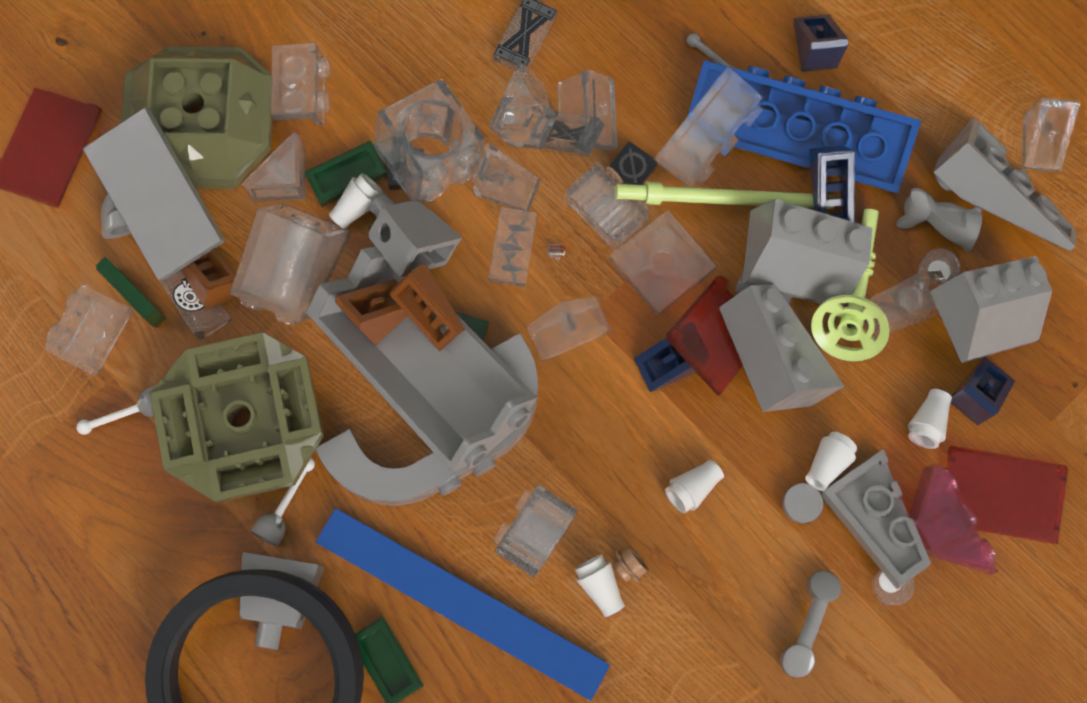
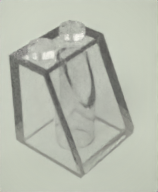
M286 203L258 208L230 294L240 298V303L254 310H262L264 308L276 313L275 318L287 324L295 325L297 322L300 323L309 319L310 316L306 312L319 284L329 281L352 230L343 229L337 224Z

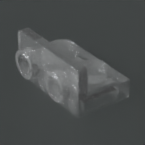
M316 43L273 46L271 116L275 120L311 118L316 125H324V114L329 112L330 109L329 95L327 90H325V78L330 77V62Z
M82 283L79 289L73 291L67 299L66 311L60 322L53 325L49 330L44 350L56 358L96 377L133 310L95 291L91 286Z

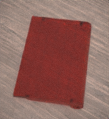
M34 88L1 159L0 189L54 208H59L82 157L83 148L86 147L102 108L92 103L86 104L50 91Z
M717 276L666 334L668 342L717 396L724 391L743 366L719 310L720 306L734 297L727 289L728 281L723 276Z
M957 446L949 447L940 524L1058 544L1068 475L1067 465Z

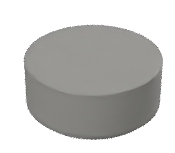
M800 483L786 491L782 499V508L785 515L791 521L805 524L815 520L821 514L823 498L821 493L811 485Z

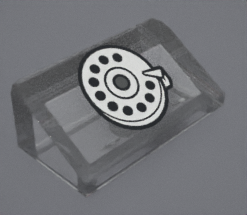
M181 270L165 280H159L184 321L199 340L232 321L222 304L205 309Z

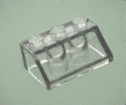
M728 66L654 160L687 186L692 187L695 182L702 186L715 170L710 163L720 152L723 156H726L738 142L739 138L734 133L742 123L750 127L763 111V108L758 105L763 97Z

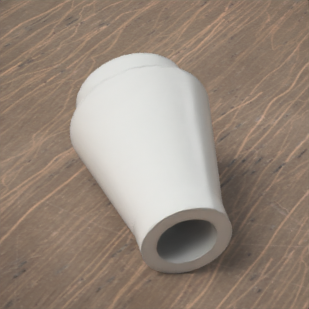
M361 173L358 178L352 177L334 209L329 213V216L337 225L346 229L352 222L370 211L369 206L377 196L384 193L370 177Z
M931 389L926 400L907 426L910 431L908 438L914 444L927 449H936L940 442L945 441L949 406L952 400V396L949 393L940 389Z
M831 432L829 436L823 437L810 471L805 477L807 483L817 490L825 491L829 484L855 461L856 444L849 437L839 432Z
M709 459L704 464L671 479L670 486L665 489L666 496L679 512L685 514L689 510L695 511L714 486L724 478V474L718 464Z
M602 554L587 560L574 569L578 575L577 583L598 606L604 617H608L625 607L620 596L611 562H606Z

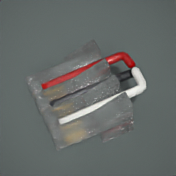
M561 243L548 244L547 257L560 259L561 255H565V247L561 246Z

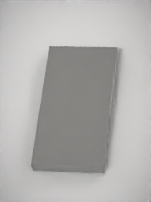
M143 108L83 148L158 280L167 279L226 241L150 109Z

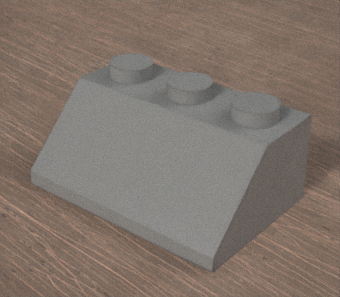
M774 199L750 210L742 283L747 285H776L781 294L817 304H822L827 299L835 296L851 295L869 265L873 228Z
M1037 256L963 272L931 290L930 293L959 359L963 363L1038 341L1050 302L1052 288L1047 280L1045 269L1039 263Z

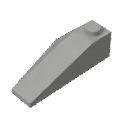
M975 117L970 120L937 159L934 173L940 186L946 191H954L961 199L1070 251L1076 247V229L1047 196L1041 194L1037 197L1034 193L1035 188L1029 180L1031 177L1024 169H1013L1004 155L1009 151Z

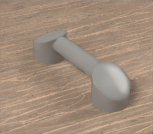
M818 571L812 574L807 581V592L812 598L810 608L796 645L786 647L779 658L782 671L790 677H804L814 668L815 656L812 652L814 641L828 603L837 599L841 593L840 581L832 572Z

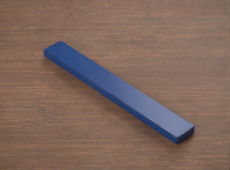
M336 508L315 542L590 701L610 667V664Z

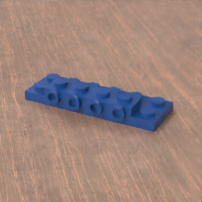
M707 60L703 61L683 133L806 168H810V149L846 146L855 150L854 181L895 193L899 192L921 120L876 108L878 101L856 96L854 102L840 98L842 91L830 87L820 86L818 92L804 88L806 81L794 77L784 76L783 81L768 78L770 71L762 68L748 66L746 72ZM838 160L826 161V167L838 166Z

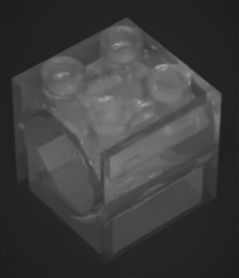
M443 79L377 112L374 148L411 201L417 200L422 202L426 200V202H431L441 196L445 188L454 183L458 185L464 184L476 174L484 136ZM430 137L446 144L450 151L437 155L427 154L417 150L409 142L417 138Z

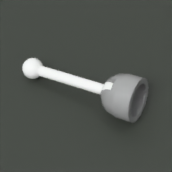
M155 386L141 392L136 405L91 421L80 420L76 425L78 433L82 435L89 434L92 428L139 411L147 417L154 418L150 392Z
M313 458L308 462L296 485L289 487L275 513L262 515L255 522L250 531L253 535L271 545L279 546L286 531L282 515L306 473L314 468L315 462Z

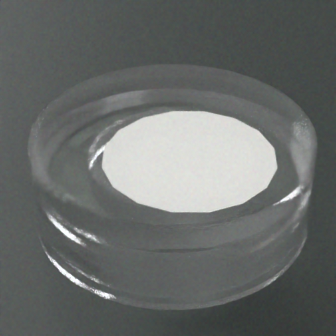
M937 248L928 252L919 265V273L923 281L935 288L958 276L960 272L958 258L953 252L944 248Z
M881 570L873 577V593L885 605H902L909 601L914 593L915 584L913 578L899 589H896Z

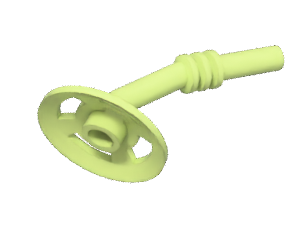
M864 209L862 225L873 228L870 261L867 269L851 295H839L824 301L816 309L811 322L813 337L821 349L829 355L845 361H863L876 356L886 346L890 333L889 322L884 312L876 304L865 299L868 279L874 272L870 268L874 267L875 262L871 260L876 258V254L873 253L879 211L874 209ZM840 303H848V307H842ZM828 312L831 313L828 319L829 331L825 333L823 316ZM836 316L841 317L838 327L835 325ZM874 318L878 319L880 325V333L876 339L872 336L875 329ZM865 320H867L869 324V328L867 331L863 329V324ZM840 338L849 341L860 340L863 347L848 348L837 344Z

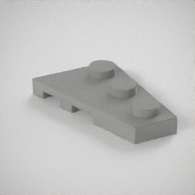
M882 449L828 487L821 495L893 586L899 589L931 564V561L913 518L908 516L901 499L902 492L898 482L893 480L887 465L889 462L884 449Z

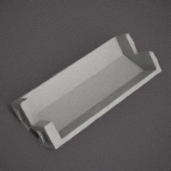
M376 246L361 249L348 278L319 284L306 313L452 473L467 466L470 468L476 467L514 430L521 428L531 416L529 410L538 397L459 316L458 318L465 330L440 352L409 316L377 345H374L335 303L336 297L392 279L399 283L404 277H399ZM434 312L431 313L434 320L438 318ZM444 324L439 326L442 334L448 330Z

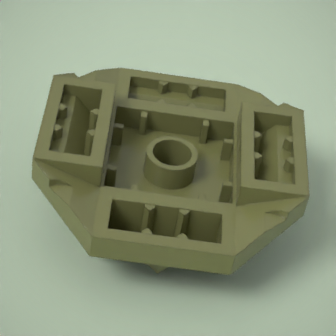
M168 46L125 73L121 123L143 108L150 109L196 189L236 190L246 179L245 176L271 151L275 80L271 73L241 47ZM204 105L199 112L189 113L194 106Z
M263 332L186 349L170 368L164 379L160 380L150 392L163 470L216 503L296 485L324 436L309 360L304 355L292 350ZM241 410H250L249 422L242 427H235V415Z

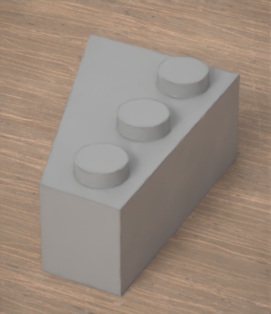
M750 285L719 307L763 412L811 407L845 387L776 285Z

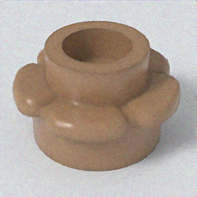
M628 546L622 552L619 550L615 552L618 560L613 565L619 575L626 582L633 579L635 582L640 583L641 577L649 569L632 546Z

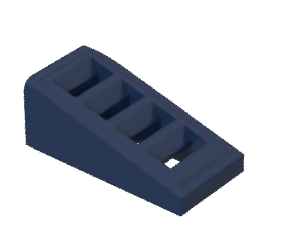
M846 146L810 149L814 211L826 214V207L842 206L843 212L827 214L854 222L855 150ZM838 160V166L826 167V161ZM839 175L840 181L826 182L827 176ZM841 191V197L826 198V192Z

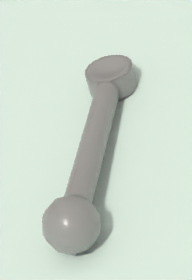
M691 33L686 39L688 46L692 48L697 47L717 64L734 68L702 43L698 34Z

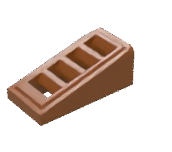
M216 248L181 269L205 309L213 308L238 297L240 277ZM207 260V262L196 265L199 262Z
M424 263L408 273L388 293L439 352L465 330L435 277ZM432 312H434L438 317L435 320L431 315ZM442 324L448 328L443 334L439 328Z

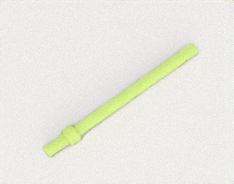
M646 181L644 185L615 184L614 187L615 199L643 200L644 204L660 205L662 201L761 206L777 199L804 208L814 209L813 194L672 187L663 186L661 182ZM826 194V198L834 197V195Z

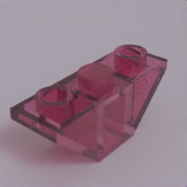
M930 464L924 467L909 518H913L928 556L989 575L998 572L993 562L997 559L996 553L988 540L985 538L981 539L974 527L977 524L976 516L967 503L962 504L955 492L958 489V484L951 471L947 467L943 469L941 464Z

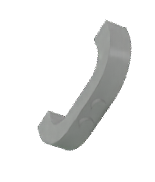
M519 333L492 348L491 350L538 397L536 365L521 334ZM538 398L529 410L531 413L529 420L521 428L514 430L474 468L467 466L452 473L434 452L407 467L385 468L373 463L366 457L350 429L318 446L316 452L334 479L355 496L371 503L387 506L413 504L425 500L438 492L445 496L462 486L460 481L462 478L473 472L477 477L496 466L494 460L512 449L528 430L536 411Z

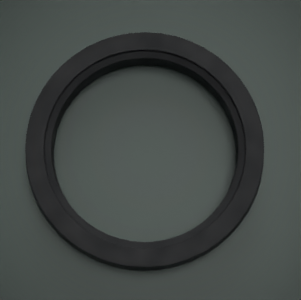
M268 569L240 570L217 576L202 583L180 600L167 614L153 638L148 654L145 674L147 702L183 703L178 683L179 659L187 635L197 620L217 603L242 596L270 598L285 603L305 616L323 638L329 650L334 669L335 686L332 703H361L364 684L363 659L356 634L343 611L325 592L312 583L286 572Z

